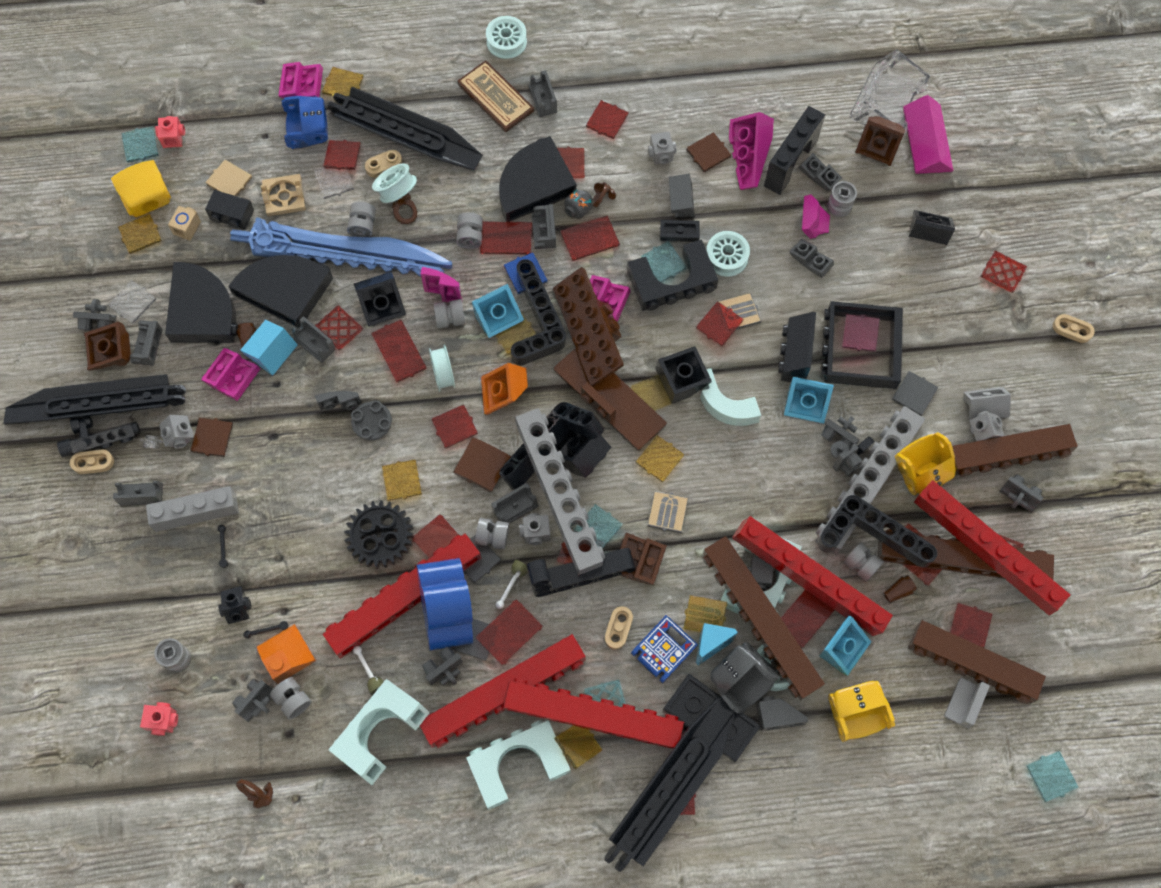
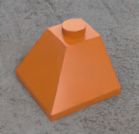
M506 363L481 377L484 414L488 415L515 402L528 387L525 367Z
M295 624L257 646L262 662L271 678L277 684L316 661Z

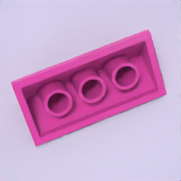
M925 95L905 105L903 111L915 174L953 172L941 104L929 95Z

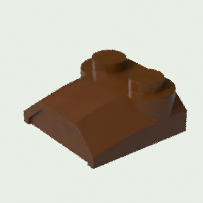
M869 117L855 153L891 166L906 130L900 124L882 117Z
M115 322L84 333L88 371L112 365L121 367L129 362L131 354L129 334L122 323Z

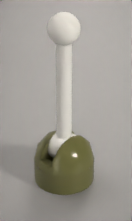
M515 559L512 564L511 572L513 577L501 599L496 602L498 609L504 607V601L516 579L525 576L528 572L526 564Z
M355 646L353 652L358 655L370 678L367 687L370 694L373 695L384 680L381 677L373 676L361 653V647Z

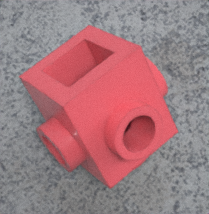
M167 116L165 118H158V126L155 127V132L162 147H182V136H185L184 124L180 123L178 117Z
M157 702L156 706L144 705L140 727L146 731H151L152 735L165 736V732L173 733L174 727L178 724L177 711L170 707L171 704Z

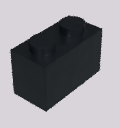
M217 190L213 191L205 208L211 221L215 223L222 222L235 229L238 227L246 229L254 212L250 200Z

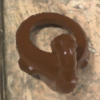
M606 182L594 184L596 195L593 197V206L595 208L600 205L607 192L610 199L614 200L616 198L615 191Z
M409 193L394 201L391 207L393 208L394 218L399 223L405 225L411 224L417 217V208L414 202L410 200L411 196ZM407 205L412 209L413 215L410 219H404L400 216V206Z
M241 779L236 783L239 791L246 795L249 801H254V808L259 809L272 803L273 788L270 782L263 788L266 791V795L258 786L248 780ZM245 785L249 786V787L252 788L254 791L248 789Z

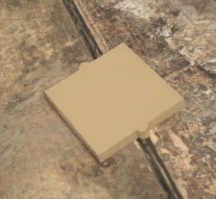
M224 160L217 169L213 170L214 173L206 181V184L217 191L237 196L241 190L245 189L244 187L252 178V175Z

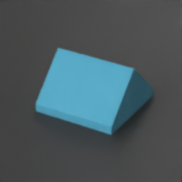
M508 284L472 301L475 318L488 338L524 321Z
M265 320L240 351L273 376L298 344L283 327Z
M793 377L788 389L784 415L824 424L834 385Z
M848 616L819 656L848 676L870 645L871 640L853 617Z
M704 623L700 633L696 664L699 666L731 644L738 633L736 629Z

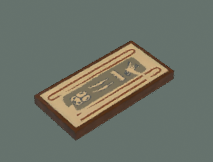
M486 60L457 80L458 85L505 132L534 112V107Z

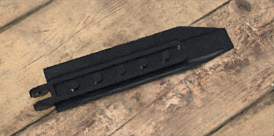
M353 86L350 89L349 96L339 93L334 94V100L342 104V106L333 102H329L327 105L329 110L336 113L334 117L443 162L474 171L483 156L453 128Z
M164 374L44 388L6 407L3 424L42 422L166 407L169 404L172 406L183 405L185 397L182 395L186 393V387L181 384L169 385L168 375Z
M720 696L688 727L610 836L609 840L615 845L606 853L604 860L610 864L621 850L625 852L616 863L615 869L621 872L624 870L631 859H634L644 867L723 755L735 711Z

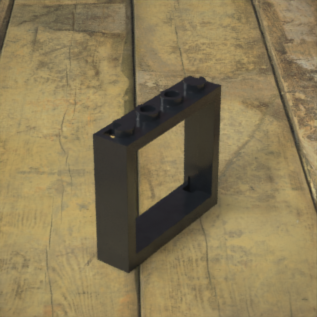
M831 301L828 309L824 310V320H827V326H824L823 338H826V345L823 344L822 356L825 357V363H822L821 375H824V382L897 389L901 383L903 308ZM834 316L890 321L889 377L832 371Z

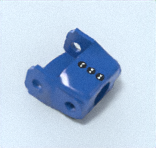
M308 96L284 97L282 107L284 112L287 113V135L284 136L287 147L291 149L306 148L326 142L328 140V126L324 99Z

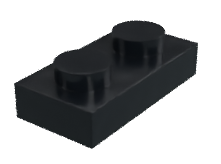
M660 221V241L695 242L700 238V221Z

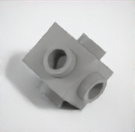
M670 132L651 134L648 153L649 157H653L654 164H667L673 161L674 153H677L676 143L671 140Z
M984 411L976 414L975 418L969 420L971 424L970 430L976 441L1004 436L1001 428L1002 421L996 414Z
M169 415L159 424L165 447L183 448L194 438L188 416Z
M532 513L528 514L527 517H523V524H519L520 537H525V543L540 545L542 542L550 541L548 515Z

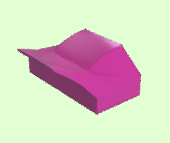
M811 194L804 196L802 231L810 239L816 238L820 234L829 233L830 215Z

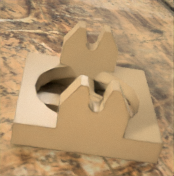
M300 174L262 180L261 193L267 217L306 210ZM290 183L296 187V191L290 192L288 189H286V184ZM280 185V190L277 194L269 195L274 186ZM287 192L290 194L287 200L279 199L281 193ZM297 197L295 202H293L291 205L288 204L292 200V198ZM272 201H278L282 204V207L274 205Z

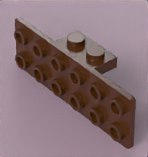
M581 267L554 286L553 291L589 383L595 386L624 366L615 341L622 336L619 332L620 326L612 315V307L608 303L597 299L586 270Z
M576 348L554 367V371L581 396L582 400L587 405L593 407L599 417L605 419L636 450L639 451L666 426L667 422L615 373H612L595 386L590 385Z

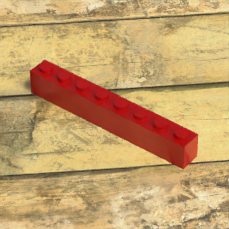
M932 480L915 499L914 503L1047 615L1050 616L1058 611L1071 594L935 481Z
M749 516L743 520L733 535V540L846 618L852 616L860 628L871 636L882 634L893 616L891 613L753 517Z
M465 533L462 536H455L450 541L451 544L445 548L437 549L431 558L427 561L422 560L417 564L460 558L463 571H465L482 558L478 549ZM416 566L410 573L405 572L397 578L398 581L393 585L389 584L379 591L380 594L376 597L366 599L359 609L346 613L342 621L333 623L325 629L326 632L322 635L340 659L353 651L355 646H360L421 602Z
M571 634L431 713L421 723L420 727L432 748L435 746L440 748L449 742L448 739L454 735L459 737L468 732V727L474 724L479 726L486 722L489 715L493 713L498 715L505 710L502 708L509 681L514 682V679L518 678L528 681L527 685L536 687V683L545 685V683L551 680L556 682L565 676L564 673L572 669V671L581 668L584 665L583 662L586 661V656L574 635Z
M515 678L514 682L509 681L502 708L504 710L673 749L681 739L684 722L678 721V717L665 714V717L657 716L656 711L644 709V712L635 710V706L622 704V707L614 705V701L601 699V702L593 701L590 695L579 694V697L570 695L571 691L565 689H558L557 692L551 691L549 686L538 683L534 687L527 685L528 681Z

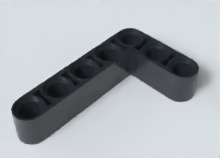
M528 259L518 262L516 267L517 279L542 332L512 345L511 359L518 366L558 352L566 345V332L533 262ZM526 269V270H529L530 272H529V273H522L521 271ZM536 286L538 289L530 290L529 287ZM538 303L546 304L544 307L537 306ZM552 320L554 322L552 324H546L544 321ZM557 336L562 338V340L554 341L552 338ZM541 344L543 345V347L541 349L534 348V345ZM518 351L525 353L523 356L515 355Z
M567 402L559 403L546 416L549 423L547 429L549 433L553 432L557 442L555 448L570 431L588 439H596L604 432L603 425L593 412ZM535 430L532 432V435L534 437H539L542 435V433L538 430ZM524 444L517 449L499 472L500 476L512 490L524 485L535 472ZM542 449L539 451V453L543 456H547L550 454L549 450Z
M850 495L843 501L818 539V547L821 551L825 553L833 552L851 525L855 524L919 567H928L937 557V550L932 544L856 495ZM847 504H853L856 507V511L849 510ZM865 516H871L874 519V523L868 522ZM835 521H842L845 524V527H838ZM884 528L891 529L893 535L886 534ZM830 537L834 544H827L824 538ZM902 540H908L911 547L904 546ZM921 552H926L929 555V559H924L921 556Z
M623 548L604 553L605 559H603L601 567L578 575L573 562L547 569L544 559L529 562L526 567L535 597H543L621 576V572L631 573L636 570L631 549Z

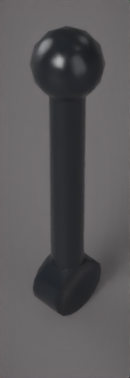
M219 525L218 531L220 532L221 546L219 565L222 568H226L228 566V561L225 558L224 540L226 527L225 525Z
M282 621L276 626L255 631L246 630L243 636L249 639L253 635L277 629L286 630L289 625L286 621Z

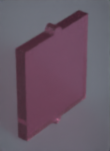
M846 314L842 348L856 349L858 352L861 350L876 352L880 319L865 317V315L855 316Z

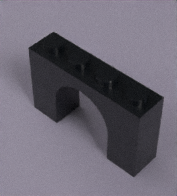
M811 106L807 107L769 162L764 187L778 195L782 194L790 182L793 168L802 151L809 154L818 141L826 114Z
M702 239L683 245L682 256L690 275L684 282L677 285H667L658 281L651 270L646 256L627 262V273L642 311L655 310L661 305H671L678 300L684 298L691 299L697 294L710 293L717 289L718 277Z

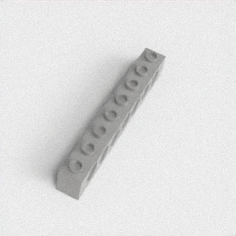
M906 406L900 412L896 410L890 419L893 424L890 428L888 426L884 428L880 434V437L883 439L880 443H874L869 451L872 454L869 460L865 458L859 466V469L862 471L859 475H853L848 483L851 486L848 492L843 490L837 500L840 504L837 508L832 507L826 516L829 518V521L826 525L822 523L815 534L818 535L816 543H818L820 535L848 496L854 495V492H860L863 495L862 499L871 504L897 464L895 455L910 444L925 421L924 417ZM896 428L903 429L905 433H899ZM886 444L893 445L894 449H889ZM875 460H881L884 465H878ZM866 475L871 476L874 481H873V482L867 481V480L865 479V476H866ZM847 504L851 511H856V507L853 504ZM835 521L836 525H839L841 528L845 527L842 521ZM855 524L851 525L836 549L832 552L836 556L856 527ZM830 537L824 538L827 544H834Z
M538 408L516 416V427L578 575L601 567L603 559H605L601 546L597 547L595 539H597L595 530L593 527L589 528L586 521L589 520L585 508L580 507L578 502L581 500L577 489L572 488L570 483L573 481L569 470L564 469L562 463L565 461L561 451L557 452L555 448L557 442L553 432L549 433L547 429L549 423L546 415L541 414ZM538 430L542 435L534 437L531 433ZM542 449L549 450L550 454L547 456H543L539 453V451ZM555 468L558 470V473L551 475L547 470ZM559 486L564 487L566 492L559 494L555 491V488ZM569 505L574 508V511L566 513L562 508ZM575 524L580 525L582 531L578 533L573 532L571 526ZM581 544H587L589 545L590 550L588 552H582L579 549V546Z

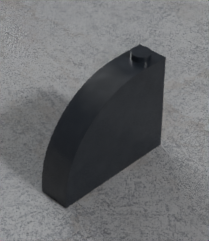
M551 136L540 138L536 142L524 147L506 164L499 184L500 205L506 223L534 212V207L545 206L564 200L577 190V184Z
M277 255L261 259L247 266L232 280L228 287L231 293L239 299L299 328L301 326L300 319L303 316L306 319L308 318L333 280L330 268L323 263L318 264L300 256Z
M174 262L165 335L170 343H235V336H238L236 332L238 329L236 310L224 284L212 272L201 266L186 262Z

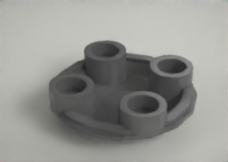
M374 400L363 403L351 413L352 429L357 436L364 440L373 441L380 439L391 428V413L380 401Z

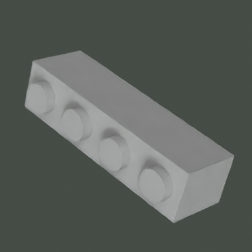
M231 486L146 505L148 524L155 532L239 513L236 493Z

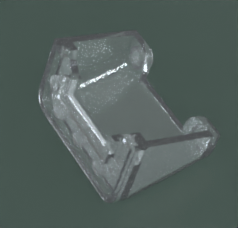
M896 49L873 66L850 113V118L857 123L866 125L869 117L879 116L900 124L906 130V133L908 123L903 120V107L911 103L915 95L921 94L927 89L930 75Z

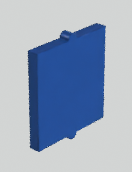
M534 253L521 258L517 257L516 260L504 264V268L518 294L522 293L523 289L517 279L516 267L518 262L523 259L532 261L542 283L547 282V278ZM525 269V270H522L521 272H522V273H529L530 271ZM531 286L529 289L534 290L536 286Z

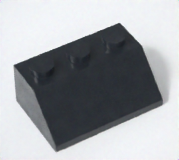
M816 312L790 317L787 325H783L782 337H785V343H781L780 355H783V361H779L778 373H781V381L791 382L793 377L807 379L812 363Z

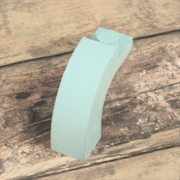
M707 369L712 382L704 387L701 392L700 399L705 409L714 418L729 425L746 426L759 423L761 413L756 398L732 400L725 397L717 387L712 369Z

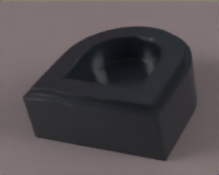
M868 436L858 445L857 455L859 456L875 441Z

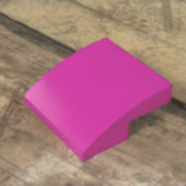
M300 62L283 64L278 96L280 98L292 96L319 97L323 74L321 64L303 66Z
M422 267L420 274L424 292L441 294L442 302L450 303L452 300H462L459 282L443 272Z
M592 275L590 282L597 299L608 303L612 307V315L618 322L630 295V288L613 284L608 278Z
M223 348L201 380L222 394L238 401L260 371L258 365L243 359L238 353Z

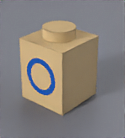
M178 206L168 226L173 235L191 241L201 220L194 209Z

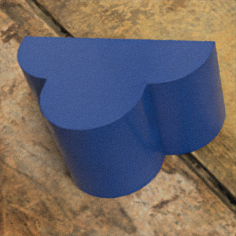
M460 558L417 564L416 568L429 651L473 644L471 600Z

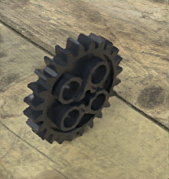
M380 500L379 506H376L375 502L372 501L371 507L368 508L366 504H363V511L356 509L357 516L350 515L353 523H346L350 530L344 531L345 535L348 536L345 542L346 544H351L347 549L349 552L354 551L352 556L354 559L359 557L358 561L360 564L366 560L367 567L374 563L376 569H378L380 563H383L384 567L387 568V562L390 561L395 565L396 557L403 560L401 553H409L406 546H412V542L408 539L414 538V534L409 532L414 528L413 525L409 524L411 522L410 517H405V510L399 512V505L392 508V503L389 501L384 506L383 501ZM386 519L393 520V522L390 525H383V522ZM364 524H372L369 530H362ZM379 531L382 532L381 537H377ZM391 538L397 539V542L392 546L386 544ZM369 543L376 544L373 550H366V546Z

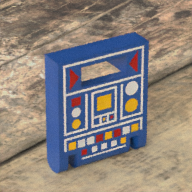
M665 615L632 650L631 654L635 656L639 651L643 652L637 660L655 677L663 671L665 674L659 680L663 684L698 647V644ZM671 627L686 640L682 646L667 634Z

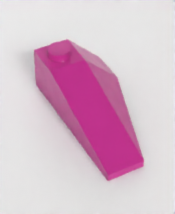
M761 112L730 119L729 141L734 149L732 155L737 163L736 173L740 190L758 187L773 138L774 118Z

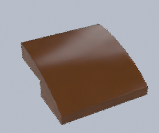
M472 437L453 473L469 483L473 482L486 491L492 492L500 478V469L511 456L486 442Z
M626 532L619 549H631L636 570L631 573L621 572V576L644 584L654 585L667 545L648 538L645 540Z

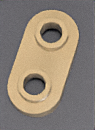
M389 150L369 158L365 163L366 173L370 177L377 178L390 167L402 164L401 154L396 150Z
M1061 314L1053 322V330L1057 334L1079 343H1086L1094 336L1093 326L1075 317Z
M103 449L78 452L70 459L71 468L78 474L105 472L114 465V457L109 451ZM103 460H107L105 464L101 465ZM86 462L85 466L80 467L81 463Z
M617 607L612 612L605 633V643L610 649H621L626 643L633 621V614L627 607ZM624 616L626 621L620 622L618 617ZM613 636H618L620 640L618 642H613L611 638Z

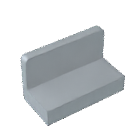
M1004 387L964 392L963 400L969 405V420L975 418L976 414L984 411L996 414L1000 418L1010 417L1011 394Z
M960 678L944 717L967 729L974 726L990 685L984 682L976 685L964 678Z

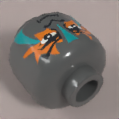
M575 190L564 201L566 214L577 219L583 218L593 207L592 196L585 190Z

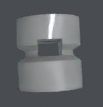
M847 181L838 182L833 186L827 203V208L831 214L837 217H844L851 212L857 196L855 186Z
M366 202L352 203L347 232L354 237H371L376 208Z
M462 213L458 216L456 243L459 247L475 249L482 245L481 231L483 218L476 213Z
M461 299L452 300L449 305L445 302L434 303L438 329L447 328L450 326V323L454 326L466 325Z
M479 518L475 545L488 546L491 544L493 548L505 549L509 523L502 521L493 523L491 519Z
M861 542L843 563L851 570L856 569L857 575L867 582L882 566L884 561L876 554L871 555L870 549Z
M176 639L162 640L154 651L156 661L171 672L183 671L191 661L189 650Z
M293 677L279 683L270 693V697L277 705H282L281 711L289 720L303 713L312 702L304 691H299L301 687Z

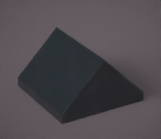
M914 210L909 237L947 245L955 230L953 218Z

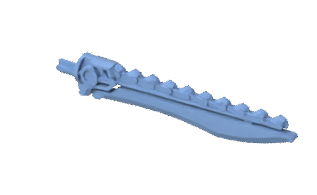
M258 217L255 218L256 222L253 224L251 231L232 229L230 232L231 241L249 243L253 256L294 255L307 259L314 258L318 263H326L327 260H330L336 266L346 262L352 268L359 267L362 264L369 270H373L378 266L385 272H390L393 268L402 274L414 271L418 276H421L422 267L435 269L443 273L444 270L441 268L452 269V262L418 245L390 237L330 235L285 226L274 221L267 224L265 220Z

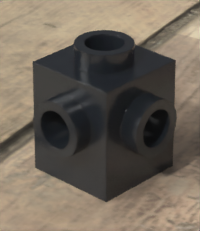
M242 586L220 592L221 604L218 605L220 616H225L228 624L250 619L249 610L252 609L249 596L246 597Z

